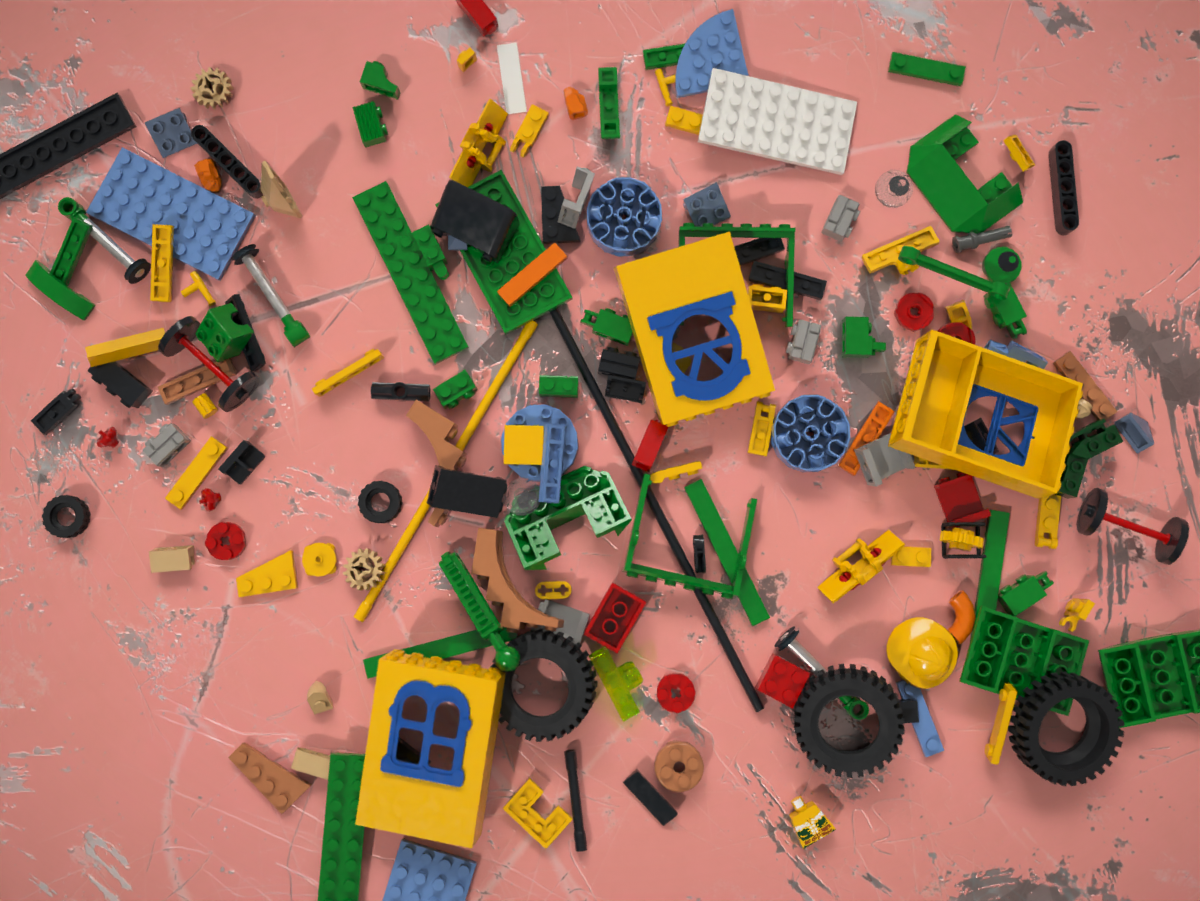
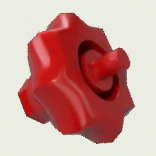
M110 427L105 432L102 430L98 432L101 435L97 439L96 444L98 447L109 446L114 448L119 443L116 438L117 430L115 427Z
M209 488L201 491L202 500H199V503H203L206 511L214 510L217 503L221 501L220 493H214Z

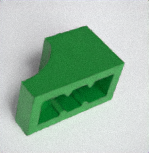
M366 61L360 79L362 88L397 100L399 99L400 90L397 85L392 84L387 79L388 73L385 66L377 61H373V63Z

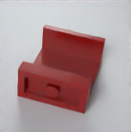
M960 472L956 474L957 478L950 479V477L938 480L939 484L934 485L947 523L975 522L991 516L989 508L984 509L972 479L973 476ZM949 526V529H954L961 526Z

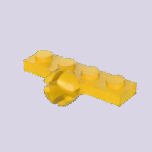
M929 226L862 255V260L870 274L887 266L895 265L900 274L907 275L909 274L908 270L912 273L919 268V265H909L898 259L902 247L910 246L922 252L938 245L940 241L933 228Z

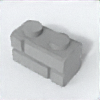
M838 195L821 233L841 242L845 237L848 238L853 229L850 227L852 220L856 221L860 214V210H857L860 204L845 196Z
M799 320L797 324H793L790 335L794 336L792 342H788L786 353H789L788 359L805 364L812 363L821 325L805 320Z
M172 423L162 426L159 430L160 434L155 438H150L145 443L146 447L143 449V452L159 467L166 466L191 442L190 438L177 425Z

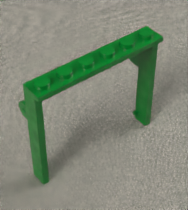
M683 223V226L679 227L678 247L685 245V237H713L726 232H730L731 238H787V255L784 261L787 299L785 318L783 317L782 321H785V327H793L796 228H790V224H780L779 227H771V224H760V227H752V224H741V227H733V224L730 223L721 224V227H714L713 223H703L702 227L695 226L694 223Z
M645 473L642 478L622 572H626V576L638 578V575L646 577L645 580L650 582H657V580L665 581L664 585L676 587V584L683 585L685 590L695 591V588L701 589L702 593L707 595L718 593L725 599L732 600L733 597L739 596L757 499L751 498L747 503V512L732 586L632 563L639 538V526L648 485L652 484V481L649 480L650 474Z

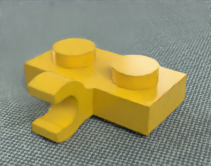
M1073 598L1066 604L1064 615L1067 617L1061 618L1059 625L1064 626L1069 621L1070 627L1068 630L1073 632L1079 620H1086L1095 603L1089 599Z

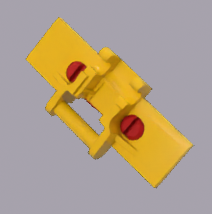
M492 99L488 100L477 123H471L460 144L463 150L449 176L451 180L466 187L473 184L480 168L492 172V165L502 146L506 144V141L498 133L508 113ZM495 141L496 143L487 159V156L482 151L487 142L494 143Z
M889 529L868 546L860 538L856 539L855 544L839 557L832 559L839 569L817 588L832 603L837 602L846 593L854 590L859 585L863 586L883 570L882 566L886 561L905 546V543ZM860 550L862 558L852 565L846 561Z

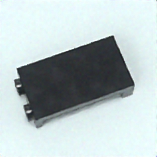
M435 465L427 504L434 508L498 518L503 508L502 498L503 494L507 491V480L501 477L495 478L446 469L443 466Z

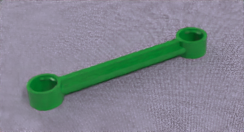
M903 246L898 259L903 263L919 265L987 292L994 299H1007L1010 287L1007 284L988 281L925 256L918 249L910 246Z

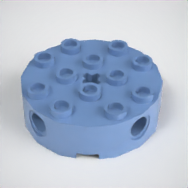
M631 177L614 178L601 185L591 195L587 206V229L593 242L604 252L618 257L634 256L647 250L657 238L662 222V206L656 194L645 182Z
M802 395L787 402L775 415L771 428V445L777 457L789 468L800 472H818L836 464L845 453L850 441V423L843 409L820 395ZM808 429H809V432H813V433H814V435L811 436V438H810V436H807V434H806V432H808Z
M545 404L529 405L517 411L507 421L506 425L544 426V430L545 424L566 425L561 476L564 475L573 465L578 452L577 432L571 419L561 410ZM503 431L502 436H501V444H502V453H503V455H504V431ZM508 465L520 477L533 482H540L542 465Z

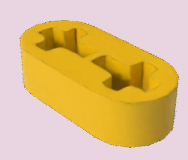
M566 581L540 582L535 587V594L540 599H564L570 596L572 591L571 585ZM561 584H565V588H568L569 591L565 592V595H561V592H555L554 588H560ZM545 585L546 588H552V592H547L546 596H542L538 589Z

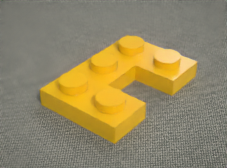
M529 778L504 805L503 810L547 849L573 818L560 805H557L548 817L544 819L532 807L536 800L544 793V790Z

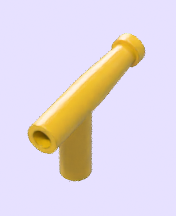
M657 69L655 74L666 102L665 105L668 107L673 105V102L671 101L667 85L675 83V75L664 77L662 69Z
M197 271L191 272L190 276L195 283L180 291L181 294L187 297L199 289L209 306L216 304Z

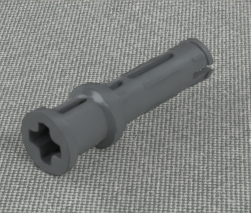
M1005 226L978 234L970 232L962 237L954 236L952 239L953 249L956 253H960L965 249H976L981 244L1010 238L1012 234L1008 233L1012 232L1011 227Z

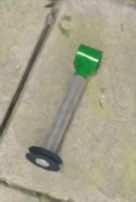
M70 197L60 200L58 211L71 221L73 217L79 218L93 226L90 235L127 269L124 278L130 284L138 283L146 277L151 269V264L146 259L142 258L135 261L86 216L84 207Z
M255 244L241 248L231 257V260H235V265L245 264L285 325L284 334L293 347H296L309 339L311 336L304 325L298 320H294L254 259L259 249H255Z
M795 626L787 630L775 643L774 647H779V651L787 647L816 677H818V671L822 669L825 673L828 672L795 639L799 633V630H794ZM854 696L838 697L848 715L857 720L867 717L869 707L866 702ZM856 704L861 706L858 713L853 712V707Z

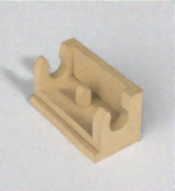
M194 545L154 548L149 551L151 573L192 569V565L195 564Z

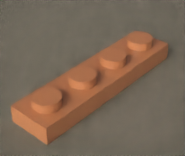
M1071 351L1053 363L1062 376L1083 383L1081 399L1086 400L1092 405L1091 413L1096 420L1104 418L1107 420L1118 412Z
M231 358L221 362H213L229 378L237 375ZM204 366L158 386L164 404L169 405L219 383L221 380Z

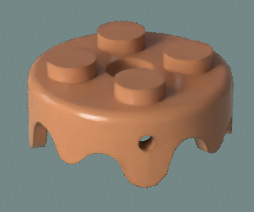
M674 740L668 742L658 751L655 757L654 770L658 781L666 789L673 792H685L693 789L699 783L703 775L704 764L700 753L693 745L688 742ZM676 762L684 763L685 768L682 772L674 770L673 767Z

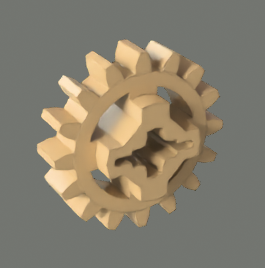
M209 67L208 72L202 69L201 75L195 74L198 79L191 81L195 85L191 87V90L194 93L192 96L200 105H204L206 109L211 105L215 110L216 105L222 108L223 102L229 103L227 97L233 96L230 90H233L234 87L230 84L232 81L224 71L221 72L219 68L213 71Z
M367 548L365 551L358 549V554L351 552L352 558H346L348 565H343L344 568H347V571L343 572V575L348 576L345 581L351 583L350 587H357V590L363 591V589L369 591L370 585L376 588V581L382 582L380 575L385 574L384 571H381V568L385 567V564L380 563L383 558L377 556V552H371ZM359 568H361V569L366 568V569H369V571H366V570H365V571H362V570H359Z

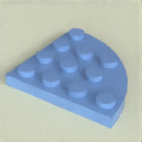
M733 9L719 13L706 20L692 33L685 43L676 68L675 91L677 98L706 93L712 68L749 76Z

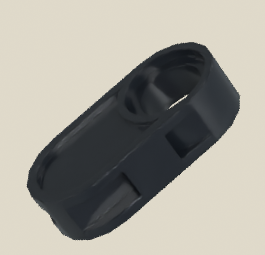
M703 534L693 535L695 572L706 573Z

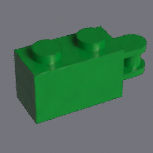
M428 224L412 232L430 270H435L440 280H446L449 273L445 265L448 262Z
M1009 282L1007 285L1010 287V291L1006 300H997L985 294L984 303L991 310L994 323L1000 329L1006 327L1011 338L1016 339L1020 334H1027L1026 327L1022 321L1027 315Z
M605 308V310L600 309L599 314L590 310H584L585 315L580 320V323L592 327L593 334L625 346L629 345L633 332L627 315L621 317L616 315L614 310ZM592 317L597 318L595 323L590 322Z
M1047 571L1037 576L1021 575L1015 580V584L1012 586L1007 585L999 590L998 601L1007 614L1017 616L1047 596L1044 590L1054 584L1053 580L1048 578Z

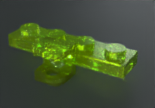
M606 646L590 654L588 657L622 721L624 722L640 713L629 692L643 682V678L635 664L629 661L616 667Z

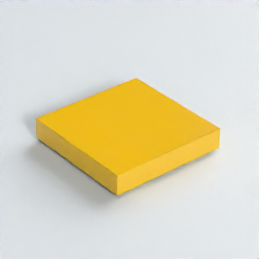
M505 425L504 464L542 465L544 426Z

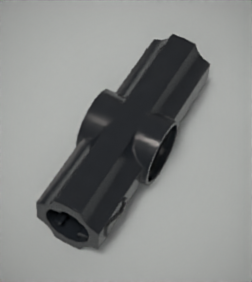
M372 382L371 399L398 400L401 402L415 401L417 399L418 401L430 402L431 390L428 384ZM401 387L405 388V394L400 397L397 396V390Z

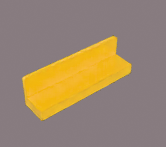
M164 328L85 347L90 366L94 367L159 350V342L165 334Z

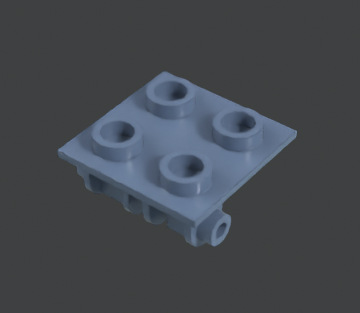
M180 108L145 122L163 158L197 144L191 136V129L186 121L187 118Z
M717 182L683 199V206L685 210H688L695 226L702 227L703 223H713L716 225L731 217Z

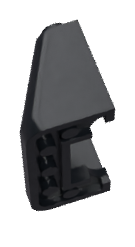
M449 180L430 228L436 236L450 235L480 250L481 254H483L482 258L486 261L499 263L519 226L517 214L512 209L456 181Z

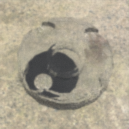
M900 170L887 171L876 182L875 194L877 199L889 208L903 206L913 194L912 180L910 181L909 176Z
M527 478L515 479L507 487L506 493L503 494L504 504L513 514H530L540 504V488L534 481Z

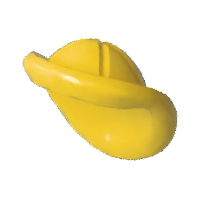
M916 617L902 622L893 629L887 642L886 652L891 665L905 682L916 688L930 689L940 685L951 675L957 663L958 648L953 635L944 626L928 618Z

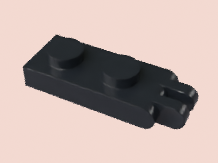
M73 388L67 392L62 391L31 422L42 434L47 435L78 406L76 402L81 399V396L79 394L74 395L76 391Z

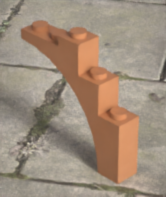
M416 399L406 416L415 422L427 435L435 450L439 466L451 470L462 468L467 460L465 458L467 454L449 443V440L454 439L456 436L458 425ZM435 508L428 523L435 527L442 526L448 518L447 513L449 510Z
M478 528L471 574L478 575L477 579L489 580L486 600L492 601V605L503 606L501 627H506V631L514 633L525 629L526 626L538 628V625H543L545 630L550 631L563 628V619L549 616L537 610L516 590L504 563L502 550L503 531Z

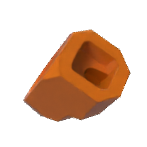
M570 86L565 88L564 97L569 118L575 120L587 116L588 109L585 97L578 90Z
M213 159L198 161L194 166L203 187L213 193L219 192L222 186V177L216 162Z

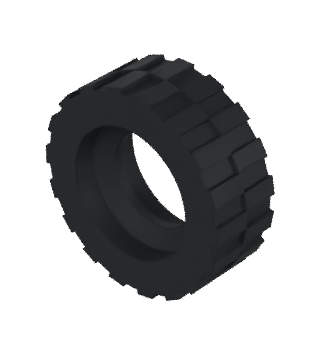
M373 481L371 484H367L358 496L360 513L363 514L365 519L374 523L383 524L392 521L401 511L403 502L401 501L400 491L394 485L384 481ZM384 493L389 497L390 504L385 511L378 512L372 508L371 499L375 494Z
M68 495L54 497L51 501H48L43 509L42 523L45 525V529L51 535L59 538L77 537V535L82 534L87 529V525L90 523L91 514L89 507L78 497ZM64 507L73 509L76 515L75 521L69 526H63L57 520L58 512Z

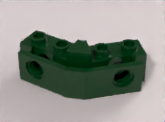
M1104 418L1073 432L1069 443L1077 436L1079 440L1072 443L1073 447L1066 455L1064 462L1066 467L1061 475V487L1056 495L1068 499L1077 497L1088 459L1123 442L1115 425L1105 427L1103 423L1106 420ZM1093 430H1097L1096 434L1090 437L1087 436V434L1091 433Z

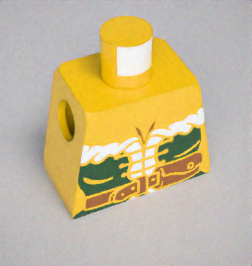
M801 796L791 800L795 811L790 813L789 817L803 849L836 830L813 801L805 804Z

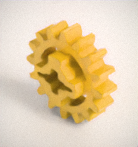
M954 528L952 531H941L940 541L949 543V548L970 552L972 548H983L984 538L975 536L974 531Z

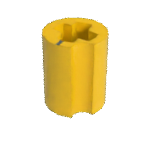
M206 393L201 394L192 401L204 419L211 417L218 411Z

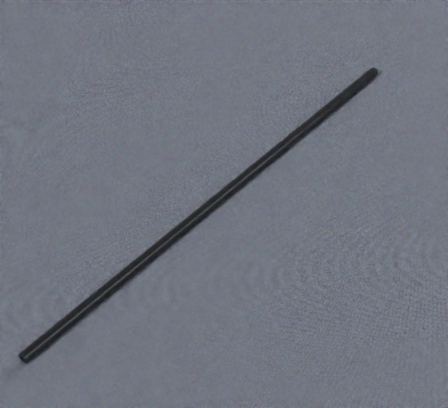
M557 307L550 311V314L639 487H641L644 474L640 468L632 465L635 456ZM648 485L646 500L685 575L697 578L650 485ZM695 588L694 593L755 712L763 710L764 706L706 594L702 593L701 589Z

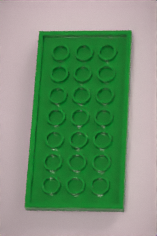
M502 170L469 186L468 188L512 209L517 214L519 226L499 263L486 261L482 258L483 254H481L480 250L468 245V250H460L505 335L571 301L573 298L556 268L511 307L499 296L497 291L546 249Z

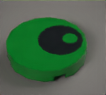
M997 247L991 250L984 257L982 263L984 275L986 274L989 281L1004 284L1014 281L1022 269L1019 255L1013 249L1007 247Z

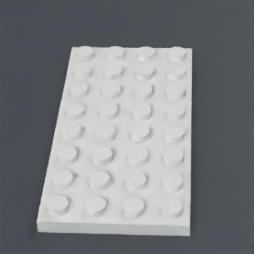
M712 68L698 142L843 175L857 102Z

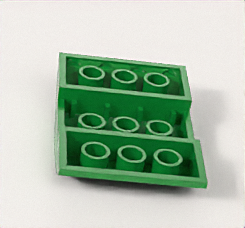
M980 606L959 682L999 694L1000 690L1003 689L1004 683L1012 684L1017 691L1016 699L1019 695L1024 698L1026 695L1023 691L1025 687L1034 688L1031 684L1034 680L1042 683L1041 676L1046 675L1051 678L1050 673L1054 672L1059 675L1060 672H1067L1068 674L1075 673L1080 676L1089 640ZM1073 699L1062 700L1054 705L1050 711L1069 716Z
M1200 629L1133 640L1098 650L1107 692L1113 696L1112 699L1117 701L1119 706L1116 708L1120 709L1123 716L1118 718L1124 720V726L1119 728L1155 722L1156 719L1187 713H1200Z

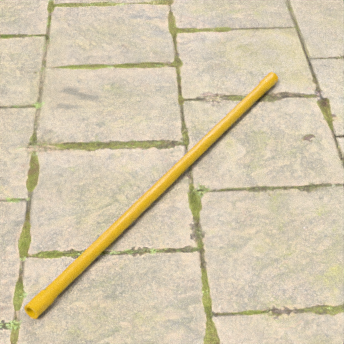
M531 321L523 327L518 340L457 441L455 447L461 451L466 447L524 346L536 330L538 324L535 321ZM429 491L387 560L385 567H383L382 571L385 574L380 575L382 582L376 581L377 587L370 589L353 616L355 619L364 622L372 609L377 596L430 508V505L427 504Z

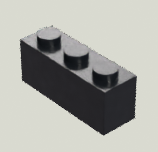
M116 361L90 367L87 370L92 374L91 378L100 385L103 383L107 386L105 390L113 396L118 395L121 398L120 402L128 408L131 406L139 408L152 393L149 387Z

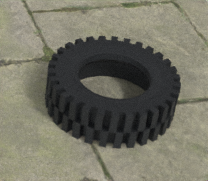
M543 629L536 630L535 632L532 630L524 635H519L507 644V646H512L519 652V665L533 658H544L556 663L565 673L569 686L567 700L560 710L551 715L536 716L523 710L514 699L511 684L516 669L512 671L500 670L501 672H506L499 722L502 724L506 721L508 723L506 727L508 731L515 728L517 730L515 735L518 737L523 733L526 734V740L536 737V742H541L544 738L547 741H552L555 736L559 739L565 733L569 734L588 714L596 697L597 681H594V678L597 674L596 670L592 671L593 661L587 660L589 654L586 650L584 652L580 650L582 645L579 642L575 645L572 642L574 638L571 636L565 638L563 637L564 633L560 631L554 634V631L550 630L543 632ZM494 658V660L492 661L494 664L490 667L498 668Z
M839 664V669L834 670L832 665L828 667V672L826 673L822 669L818 671V677L812 675L809 678V684L805 683L795 703L794 729L797 742L800 743L802 752H807L809 761L811 762L815 759V766L820 769L824 765L825 772L829 774L834 769L835 776L841 777L842 771L846 772L847 778H853L852 772H857L858 777H864V770H868L869 775L875 773L874 766L881 770L884 768V760L887 763L892 761L891 753L896 755L899 751L898 745H901L903 742L902 735H904L905 731L903 724L905 723L898 696L894 693L890 683L887 685L884 677L878 678L877 672L873 670L870 673L867 672V667L861 666L859 670L856 669V664H850V668H845L844 664ZM842 696H854L865 700L874 708L879 718V730L876 738L869 746L855 751H843L833 748L824 740L818 723L823 708L830 701Z
M1054 672L1050 673L1051 678L1046 675L1041 676L1042 683L1036 680L1031 682L1034 688L1025 687L1023 690L1026 693L1025 697L1023 698L1019 695L1016 700L1021 703L1019 706L1014 705L1013 711L1016 714L1015 716L1011 715L1010 722L1014 725L1008 726V731L1013 734L1009 736L1010 742L1014 744L1011 746L1013 751L1017 753L1016 756L1023 764L1053 784L1058 783L1061 786H1066L1068 783L1071 786H1077V781L1081 784L1087 783L1086 777L1091 780L1096 779L1095 772L1097 771L1102 775L1105 772L1103 766L1105 764L1109 767L1112 765L1113 762L1109 758L1111 755L1117 757L1118 752L1114 749L1116 746L1121 748L1123 743L1118 740V737H1124V731L1119 729V727L1124 726V720L1118 718L1123 716L1122 711L1116 708L1119 704L1112 699L1113 696L1104 688L1075 673L1060 672L1059 675ZM1068 698L1075 699L1082 706L1086 716V726L1082 737L1073 747L1066 751L1050 752L1044 750L1039 745V730L1045 715L1054 705Z

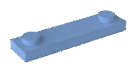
M545 424L539 502L559 503L566 425Z
M904 680L896 682L902 699H917L919 722L912 723L924 756L929 757L944 751L920 688L913 687Z

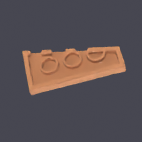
M245 742L228 757L281 814L312 785L300 779L293 772L287 771L277 762L268 759L266 755Z

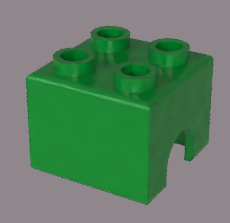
M232 303L209 309L195 333L197 339L208 349V353L217 362L240 355L254 333L248 324L238 325L232 321L231 314L238 312Z

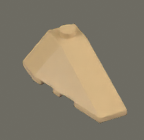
M266 160L263 161L261 191L264 196L261 198L266 207L270 206L276 212L293 217H303L286 184Z

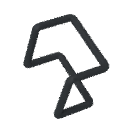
M942 523L941 531H945L947 526H976V536L980 537V526H985L986 523ZM942 541V557L944 559L987 557L985 554H981L978 548H976L977 554L946 555V543Z

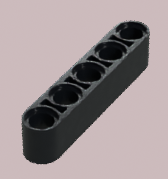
M203 125L193 127L191 130L192 138L251 197L255 199L261 198L263 196L261 182ZM202 134H205L204 138L199 139ZM219 146L217 151L212 152L214 147ZM228 159H232L230 164L225 165ZM241 172H245L243 177L238 178ZM258 185L256 190L251 191L252 186Z
M1061 140L1050 149L1048 157L1055 229L1058 234L1065 236L1078 227L1079 216L1072 146L1068 141ZM1057 149H1060L1063 154H1060ZM1059 167H1062L1065 173L1061 172ZM1061 185L1065 186L1066 191L1062 190ZM1063 203L1068 206V210L1063 207ZM1064 221L1069 224L1070 228L1065 226Z

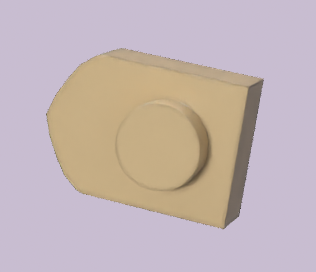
M315 681L307 693V701L313 713L318 714L333 709V702L324 684Z

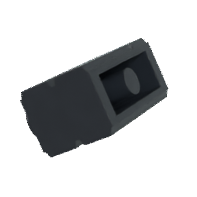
M607 347V350L603 349L598 374L635 380L640 357H637V353L626 351V354L619 353L616 348Z

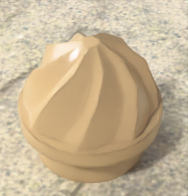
M1080 399L1077 407L1079 412L1076 418L1082 419L1089 416L1093 408L1092 405L1086 400Z

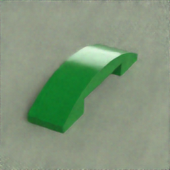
M617 67L598 68L601 139H619Z
M35 260L25 275L29 281L55 303L80 319L86 320L96 305L82 294L73 291L51 274L50 269L38 260Z

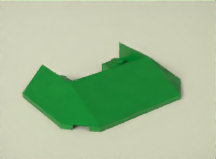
M955 114L910 147L906 173L951 232H973L978 234L987 230L1024 202L1019 182L1012 186L1002 172L979 189H976L955 160L979 142L968 129L972 122Z
M582 466L561 476L559 503L538 501L536 508L531 511H524L518 505L520 497L518 496L514 499L513 507L509 515L506 516L504 523L524 569L547 570L545 562L561 555L551 530L586 514L597 538L614 530L617 536H619L632 519L609 472H600L593 470L591 467ZM540 486L531 490L532 492L537 494L538 499ZM535 500L529 501V506L531 507L536 504Z

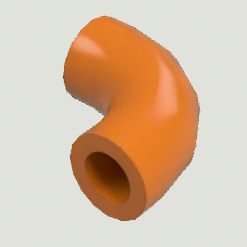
M964 590L955 594L948 601L955 611L956 618L953 625L947 630L953 635L959 645L973 631L976 619L974 605Z

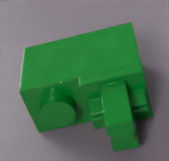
M846 316L842 320V357L869 358L870 356H875V352L886 351L885 342H875V338L869 336L872 330L869 317Z

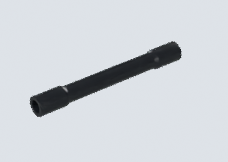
M576 750L564 751L569 781L576 852H582L587 850V842L582 817Z

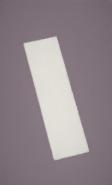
M517 42L497 45L506 112L508 114L527 112Z

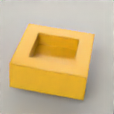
M469 48L458 55L457 64L463 72L477 61L475 52Z

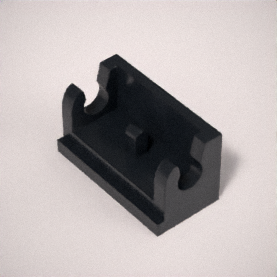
M608 375L605 397L642 404L646 382Z

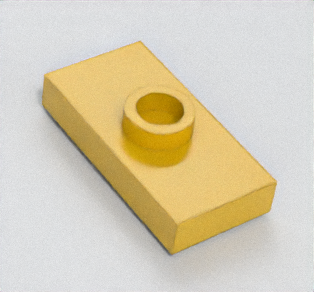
M1017 135L1008 136L1003 140L1010 150L1011 158L1018 163L1023 172L1035 166Z

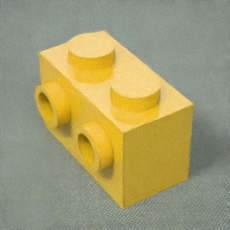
M757 284L748 287L747 293L752 310L783 313L786 309L787 290L781 287L767 288Z

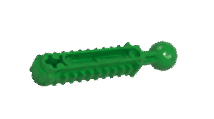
M447 551L441 556L442 560L439 562V565L481 637L486 641L490 640L495 648L497 667L502 671L516 669L520 662L519 652L514 647L505 644L499 633L503 628L460 556L455 551L453 553Z

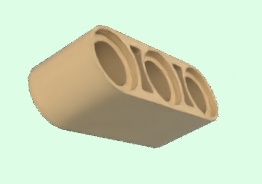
M297 748L291 768L328 780L330 755L306 748Z

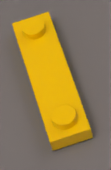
M152 225L150 301L171 302L174 226Z
M379 349L367 351L364 354L365 357L326 380L321 379L316 382V386L312 388L314 394L319 397L323 396L384 359L383 354Z
M211 436L165 499L182 510L228 447Z
M1004 683L1003 689L999 692L1000 702L989 744L985 746L986 757L991 764L996 765L999 764L1017 696L1015 688L1012 684Z

